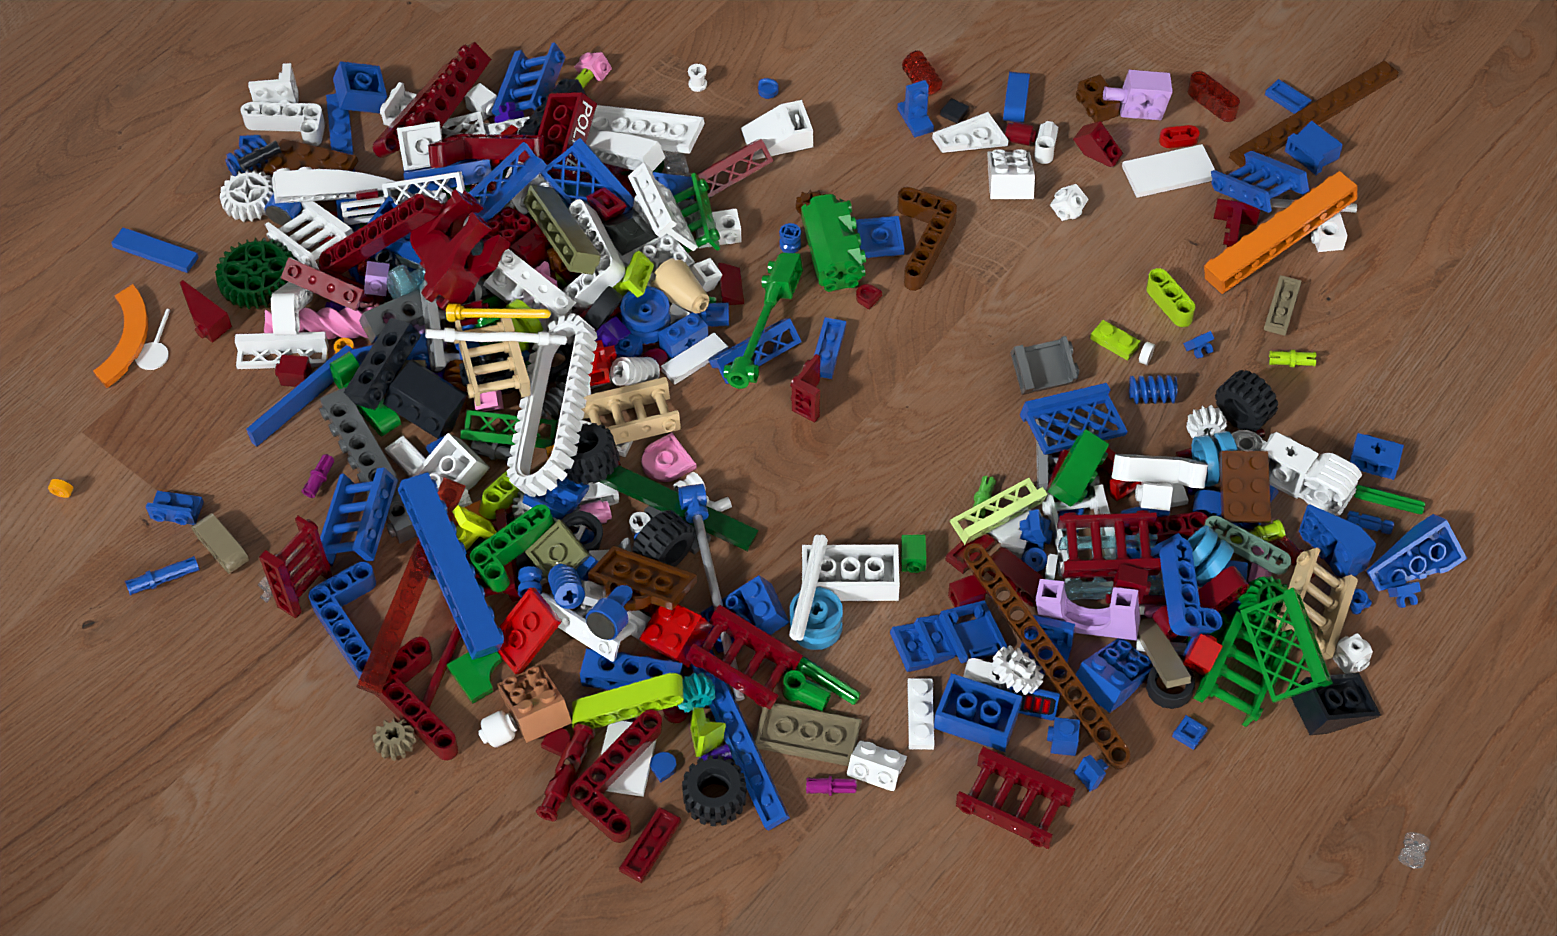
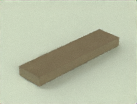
M1153 618L1140 620L1137 638L1140 640L1141 645L1166 688L1191 683L1190 674L1169 639L1164 635Z

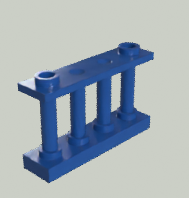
M555 42L551 43L548 54L545 56L528 59L522 50L514 52L492 109V113L495 116L500 115L499 106L506 105V102H514L516 106L515 111L531 108L535 111L546 100L547 95L552 93L565 60L564 53ZM543 65L542 70L529 72L531 67ZM538 79L536 85L524 87L525 82ZM532 94L530 100L518 102L519 97Z
M1254 151L1244 154L1246 163L1243 167L1227 175L1216 170L1211 171L1212 186L1215 191L1268 213L1272 211L1270 204L1272 198L1289 189L1302 195L1309 191L1306 171ZM1248 173L1251 174V175H1249V176H1247V177H1245V178H1243V179H1241V180H1238V178H1240V177H1242V176H1244V175H1246V174H1248ZM1260 179H1265L1264 181H1262V182H1260V183H1258V184H1256V185H1254V186L1251 185L1252 183H1254V182H1256V181H1258V180H1260ZM1275 184L1278 185V186H1276L1275 188H1273V189H1271V190H1269V191H1266V190H1265V189H1267V188H1269V187H1271V186H1273V185H1275Z
M464 159L446 167H430L404 171L403 174L404 179L409 180L462 171L464 185L480 183L491 172L489 159ZM456 177L448 180L446 185L449 188L457 187ZM430 181L427 189L430 191L438 190L440 186L434 181ZM411 184L408 192L416 194L421 189L415 184Z
M385 467L377 468L374 480L370 482L355 484L345 474H340L320 536L330 566H333L337 553L355 551L365 561H374L398 479ZM370 491L367 501L352 503L355 493ZM364 511L361 521L346 523L349 513ZM358 531L355 541L340 543L343 533Z

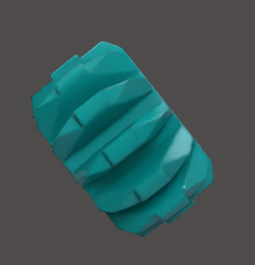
M693 673L691 676H685L683 679L684 700L678 705L679 709L689 712L693 711L694 707L704 709L706 705L712 704L711 701L716 698L715 686L709 676H705L704 673L698 675Z

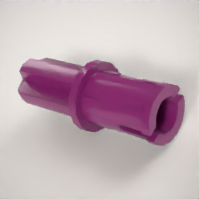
M324 454L316 468L310 471L311 476L301 490L305 496L315 498L323 482L327 481L326 476L334 464L332 456Z
M829 776V778H806V794L823 793L832 796V793H855L857 790L855 779H832V776Z

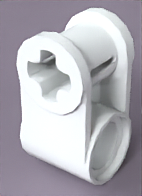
M971 658L967 661L963 677L995 688L996 685H999L998 689L1008 692L1010 688H1007L1005 681L1000 682L998 680L1000 676L993 672L996 668L991 665L992 663L976 658Z

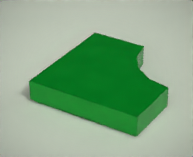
M469 652L448 663L447 668L468 699L474 704L494 692L491 685V675L495 667L502 662V659L498 652H494L472 660Z

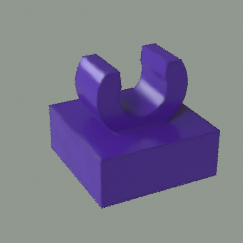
M506 102V105L499 106L500 115L494 117L495 123L524 118L523 111H515L516 106L514 102Z

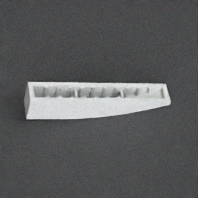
M590 131L586 145L602 163L630 170L637 169L644 162L653 172L666 158L658 141L640 136L616 132Z
M303 167L294 171H290L288 168L278 169L273 173L272 177L275 203L355 199L356 191L376 188L378 189L379 196L383 195L384 197L382 184L396 182L365 173L312 169L311 167ZM390 187L391 196H400L401 191L396 187Z

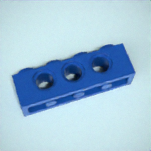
M586 649L580 671L581 684L586 687L612 690L653 678L652 676L656 674L676 673L683 678V663H678L672 659L659 660L650 656H632L625 652L617 653L616 660L612 662L593 649ZM607 667L613 668L611 670H604ZM630 671H637L635 674H628Z

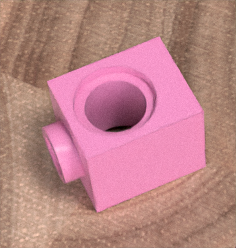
M501 390L480 394V406L475 405V409L485 412L504 409Z

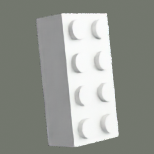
M802 545V582L812 545ZM827 545L816 587L831 590L839 597L840 601H899L898 545Z

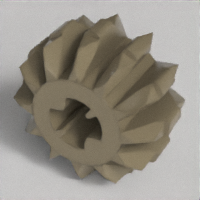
M394 717L390 723L384 720V726H376L377 734L373 735L376 752L381 753L384 759L391 756V759L395 761L398 755L405 759V751L413 752L412 744L416 743L413 727L408 725L405 719L398 722L397 718Z

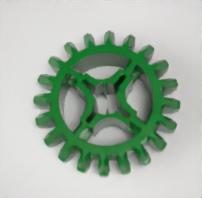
M1272 576L1259 577L1248 582L1250 587L1238 598L1241 603L1238 609L1243 610L1284 594V591L1287 590V584H1281L1280 579H1274ZM1284 601L1275 604L1271 613L1277 616L1281 611ZM1259 611L1249 614L1251 624L1259 627L1265 614ZM1269 616L1264 630L1275 634L1276 619ZM1293 630L1283 631L1279 636L1286 638L1293 633ZM1262 632L1260 638L1271 642L1273 636Z

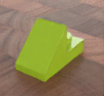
M694 707L690 730L696 757H702L723 743L726 723L709 722V718H705L704 709Z

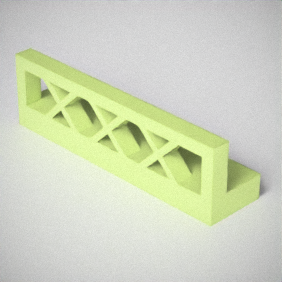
M1027 478L952 518L950 523L964 545L1042 504L1048 494L1043 487L1037 490L1030 478ZM1025 486L1030 491V494L1023 498L1017 497L1019 490ZM1003 498L1013 501L1012 504L1004 508L998 507L999 500ZM982 509L994 511L993 514L984 519L978 518ZM966 519L973 521L974 524L963 530L958 522Z

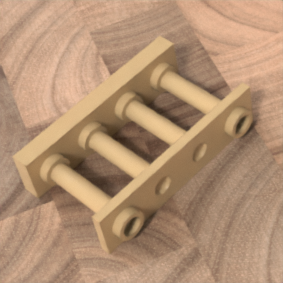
M500 318L501 322H497V325L466 330L464 332H515L511 318ZM460 320L455 321V331H462ZM454 340V344H459L470 383L467 384L469 398H474L476 406H480V394L513 387L519 389L521 398L531 396L530 380L518 341H502L501 343L467 349L466 341ZM503 351L504 353H509L510 356L505 361L474 367L470 359ZM507 369L514 371L515 374L510 379L480 385L477 384L475 377L476 375Z
M666 377L583 397L587 401L585 408L581 409L584 411L582 420L590 418L591 423L601 425L599 416L609 413L613 414L616 425L605 428L611 431L616 445L681 430L678 410L669 412L665 401L670 399ZM656 402L660 414L647 417L643 405ZM635 408L638 420L625 423L621 411Z
M1316 547L1304 551L1298 556L1296 560L1297 565L1288 589L1295 588L1299 591L1302 600L1305 593L1308 592L1325 606L1322 616L1303 601L1308 617L1318 625V631L1315 636L1323 658L1327 660L1333 658L1358 579L1353 575L1335 578L1316 563L1320 549ZM1312 573H1315L1331 586L1330 596H1327L1310 582ZM1284 602L1280 613L1277 615L1281 618L1287 609ZM1276 619L1277 622L1274 628V632H1276L1281 622L1278 619ZM1285 623L1281 632L1289 629L1295 632L1293 626Z

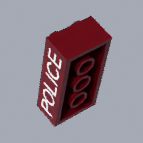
M582 92L549 94L538 135L544 136L546 158L542 160L546 165L569 149L579 138L585 144L587 142L597 103ZM571 153L565 158V165L577 167L578 160ZM552 168L547 173L552 179H561L562 169ZM565 170L564 180L576 181L577 171Z

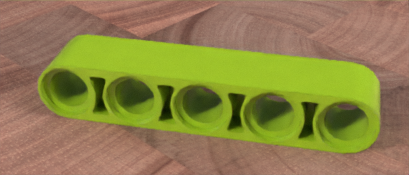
M668 673L577 699L572 702V727L574 728L576 724H582L595 729L638 717L646 710L659 711L677 706L684 700L683 678L679 674Z

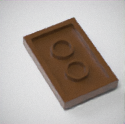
M1220 451L1222 518L1231 523L1271 522L1268 451Z

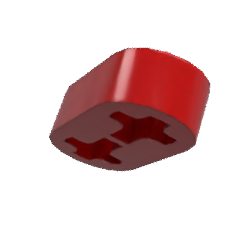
M1193 125L1167 127L1161 130L1159 143L1165 148L1194 146L1198 143L1200 131Z

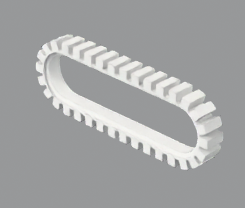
M576 314L563 315L559 317L558 323L554 320L548 325L549 335L566 336V339L575 335V341L554 448L546 464L532 475H530V467L551 362L560 345L548 344L547 346H541L534 343L532 349L536 352L530 354L529 362L532 364L528 365L527 373L529 374L531 396L520 400L519 407L522 410L518 411L517 419L520 421L516 422L514 429L518 433L513 434L512 442L515 445L511 446L510 454L513 456L508 458L507 465L510 469L507 470V477L510 478L509 481L514 486L531 497H535L536 494L538 496L545 495L547 488L550 491L558 486L556 480L559 478L563 481L567 476L564 470L571 469L574 460L570 457L577 454L578 447L574 444L579 443L580 435L577 432L581 431L582 423L579 421L584 417V411L581 409L586 406L587 400L583 397L588 395L589 389L586 385L590 384L591 377L588 374L592 373L593 365L590 363L595 358V354L592 351H595L597 343L594 341L597 339V333L591 325Z

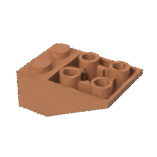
M542 665L531 667L523 673L508 677L496 684L526 743L572 723L564 698Z

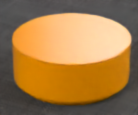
M52 479L48 490L58 497L68 498L71 496L73 486L63 480Z

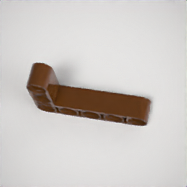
M903 187L898 191V212L928 223L904 270V286L909 290L916 291L924 285L956 224L957 205L951 200L912 187Z

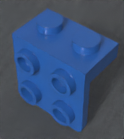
M1033 615L1068 663L1073 645L1075 624ZM1029 630L1025 637L1029 640H1034L1038 637L1039 633L1035 630ZM1021 643L1020 650L1022 653L1027 652L1029 653L1028 657L1034 659L1025 645ZM1043 650L1039 657L1043 660H1048L1052 657L1053 652ZM1057 670L1054 673V677H1063L1065 670Z

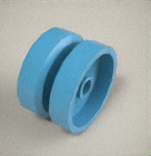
M1228 431L1215 433L1212 438L1208 435L1195 436L1192 440V460L1208 464L1205 487L1214 486L1220 480L1219 452L1238 451L1234 438Z
M1207 525L1200 528L1187 540L1192 548L1197 587L1204 586L1217 576L1234 553V548L1223 539L1217 541L1218 534Z
M816 587L804 638L801 641L796 640L802 647L811 650H822L832 646L839 640L842 633L843 608L839 597L831 590ZM800 592L793 598L790 604V629Z

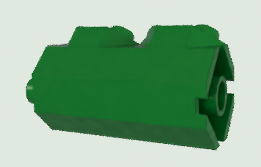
M833 194L814 196L810 199L811 203L807 207L806 204L801 207V218L818 283L827 292L855 288L859 284L858 280L865 276L863 263H866L864 249L860 250L859 247L861 246L860 234L854 231L856 229V220L854 216L851 217L850 215L852 213L851 202L841 198L839 201Z

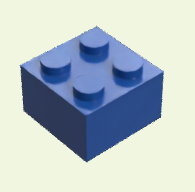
M340 61L333 77L340 109L380 113L381 106L387 98L380 66Z

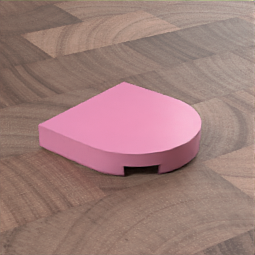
M672 432L648 445L644 450L641 461L644 473L650 479L657 482H671L696 469V463Z

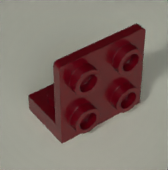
M815 354L811 360L808 359L802 372L799 375H795L790 384V387H792L790 398L792 401V411L814 423L820 417V389L816 387L820 382V355Z

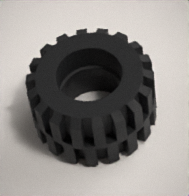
M1239 370L1235 372L1216 390V405L1222 411L1226 420L1239 430L1256 432L1278 411V401L1272 388L1264 379L1255 373L1252 374L1250 371Z
M587 423L582 424L581 431L577 432L580 435L579 443L574 444L578 447L577 454L570 457L574 460L571 469H565L564 472L567 473L569 481H574L576 484L582 482L583 485H587L590 482L594 484L598 480L606 479L608 474L611 475L614 472V468H617L619 465L620 456L613 435L608 428H605L602 424L597 425V423L590 425Z
M665 510L653 517L642 528L634 542L632 552L676 567L690 551L696 533L694 528L674 511Z
M713 755L707 756L708 760L700 758L697 760V765L692 763L689 766V772H685L684 781H682L683 800L686 811L691 813V817L695 821L699 818L700 824L706 825L707 822H710L711 826H716V823L721 822V825H726L728 819L734 821L736 813L739 815L742 813L743 806L746 804L744 773H741V768L738 764L734 766L733 760L728 759L724 761L723 756H718V759H713ZM711 784H720L728 789L723 796L718 798H709L701 793L704 787Z

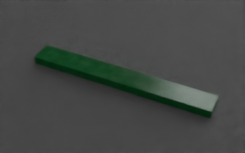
M620 465L614 468V472L611 475L608 474L606 479L598 480V482L662 512L672 510L687 522L684 514L688 509H681L678 492ZM706 506L709 516L703 521L705 532L748 552L759 530Z

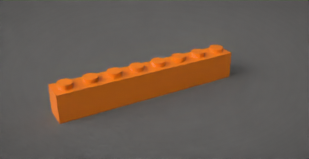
M1340 171L1333 176L1327 177L1319 186L1310 189L1306 195L1294 200L1289 207L1277 212L1273 218L1266 223L1260 224L1256 230L1249 235L1243 236L1233 246L1227 247L1216 258L1210 259L1204 265L1205 279L1221 294H1224L1356 201L1358 186Z

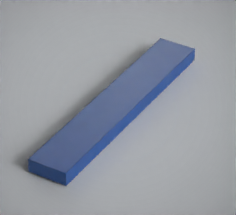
M348 345L343 347L246 428L251 443L256 447L259 446L334 382L329 364L353 349Z

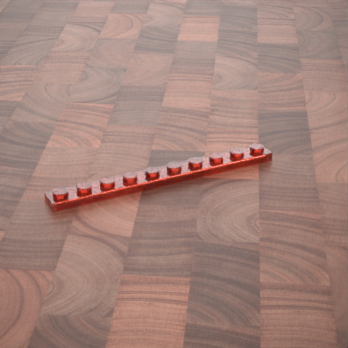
M444 477L439 487L438 495L440 500L445 502L448 518L452 521L454 516L452 511L458 506L466 486ZM419 538L357 684V688L380 696L432 570Z

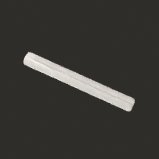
M822 534L814 536L789 636L795 641H801L804 638L828 542L826 536Z

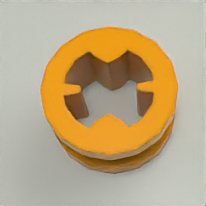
M349 338L338 339L334 344L335 354L346 345L355 349L353 341Z

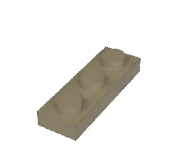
M1280 275L1264 326L1265 331L1286 335L1301 280Z

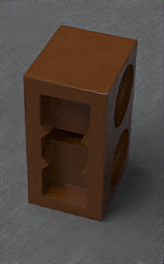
M1101 74L1079 81L1076 91L1077 101L1082 103L1087 115L1094 122H1104L1118 117L1120 101L1103 100L1104 87H1109Z

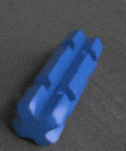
M1352 510L1347 514V521L1359 524L1362 528L1374 531L1379 529L1382 533L1391 534L1393 531L1394 522L1384 519L1382 521L1379 517L1363 513L1358 515L1359 512Z

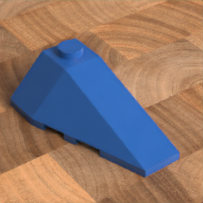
M1432 514L1408 531L1366 572L1376 590L1382 591L1389 587L1405 584L1410 580L1424 579L1431 574L1448 572L1466 560L1467 557L1448 521Z

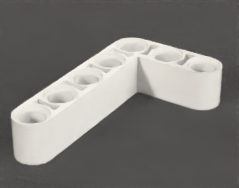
M578 199L570 205L569 211L601 257L600 263L593 275L582 273L566 287L564 293L576 302L575 308L579 311H585L594 304L608 286L613 287L624 277L626 270L597 212L584 201Z

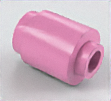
M599 500L579 505V511L593 514L599 519L601 524L607 523V520L612 519L607 501L602 502Z

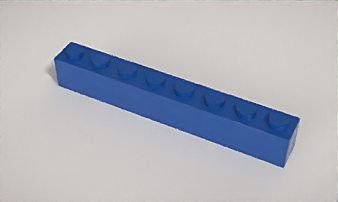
M428 472L401 480L398 488L399 495L471 659L474 660L499 651L504 643L503 632L501 628H497L493 609L491 606H487L484 599V589L480 584L478 585L475 579V569L467 561L465 546L462 542H459L456 536V526L448 518L447 506L443 500H440L436 481L431 479Z

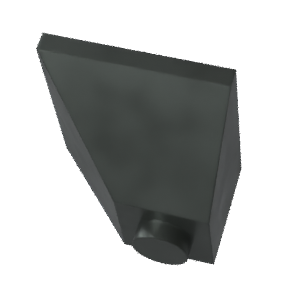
M635 209L603 223L614 247L622 256L658 237Z

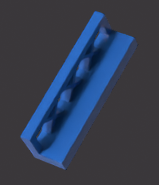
M525 142L521 143L469 192L474 197L481 196L480 204L484 209L476 214L482 217L486 223L547 167L546 163L537 157ZM525 150L529 158L524 163H518L519 155ZM506 167H512L511 175L508 178H502L503 170ZM490 182H496V189L493 192H487V185Z
M790 318L781 319L763 330L757 344L758 350L754 352L756 353L754 365L759 367L802 342ZM786 330H789L793 341L788 344L780 342L782 333ZM751 337L709 360L712 368L719 369L726 384L729 383L727 378H724V366L733 362L737 357H743ZM767 341L775 343L773 352L770 354L762 352L764 343Z

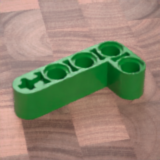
M347 352L329 364L333 380L338 389L347 388L360 367L351 352ZM382 398L376 410L356 405L360 414L381 437L402 425L397 413L383 404L384 398Z
M543 504L532 507L471 551L470 560L477 574L493 592H502L510 584V579L503 566L530 548L555 524L549 507Z

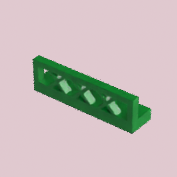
M466 410L465 428L461 429L460 439L515 445L512 442L513 434L518 432L514 430V425L520 420L517 419V415ZM472 415L480 416L486 424L480 429L471 428ZM497 418L503 419L508 425L502 432L497 431L491 424ZM540 418L539 426L542 423L551 424L550 437H542L537 432L535 447L546 449V447L555 444L558 420ZM511 429L513 433H508L507 431Z

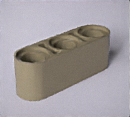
M212 513L191 526L200 542L228 574L249 561V557L244 549Z

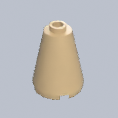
M672 258L663 262L656 269L655 274L657 276L654 281L651 280V287L661 290L668 297L670 303L696 314L707 309L709 296L685 261Z

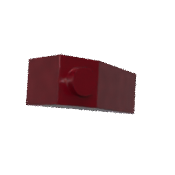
M184 280L180 281V286L196 326L195 332L201 338H207L213 343L232 327L228 313Z

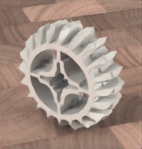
M256 169L252 173L246 170L243 174L238 172L236 177L231 176L230 181H225L224 186L221 187L220 200L222 208L229 217L232 216L235 220L241 219L243 222L247 219L252 222L254 218L261 220L262 215L267 216L264 207L274 192L272 178L270 175L266 176L264 171L258 173Z

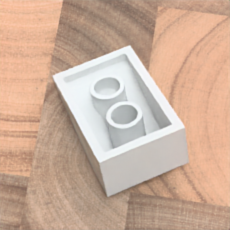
M448 433L412 477L428 472L431 479H434L437 483L438 494H441V491L447 489L448 486H452L453 483L468 491L478 483L490 467L461 439Z

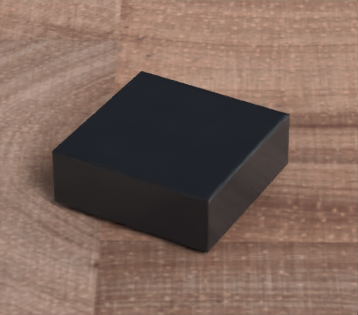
M951 98L941 110L940 116L958 124L969 112V106Z

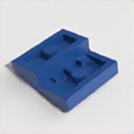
M567 476L563 481L558 478L556 480L558 486L552 491L547 488L545 495L538 496L536 494L535 497L525 494L523 503L530 507L539 504L549 507L553 518L561 520L566 514L576 509L588 492L589 485H583L582 482L576 484L574 481H569Z
M939 615L920 617L916 619L914 624L894 626L890 631L907 672L928 668L956 656L939 619Z

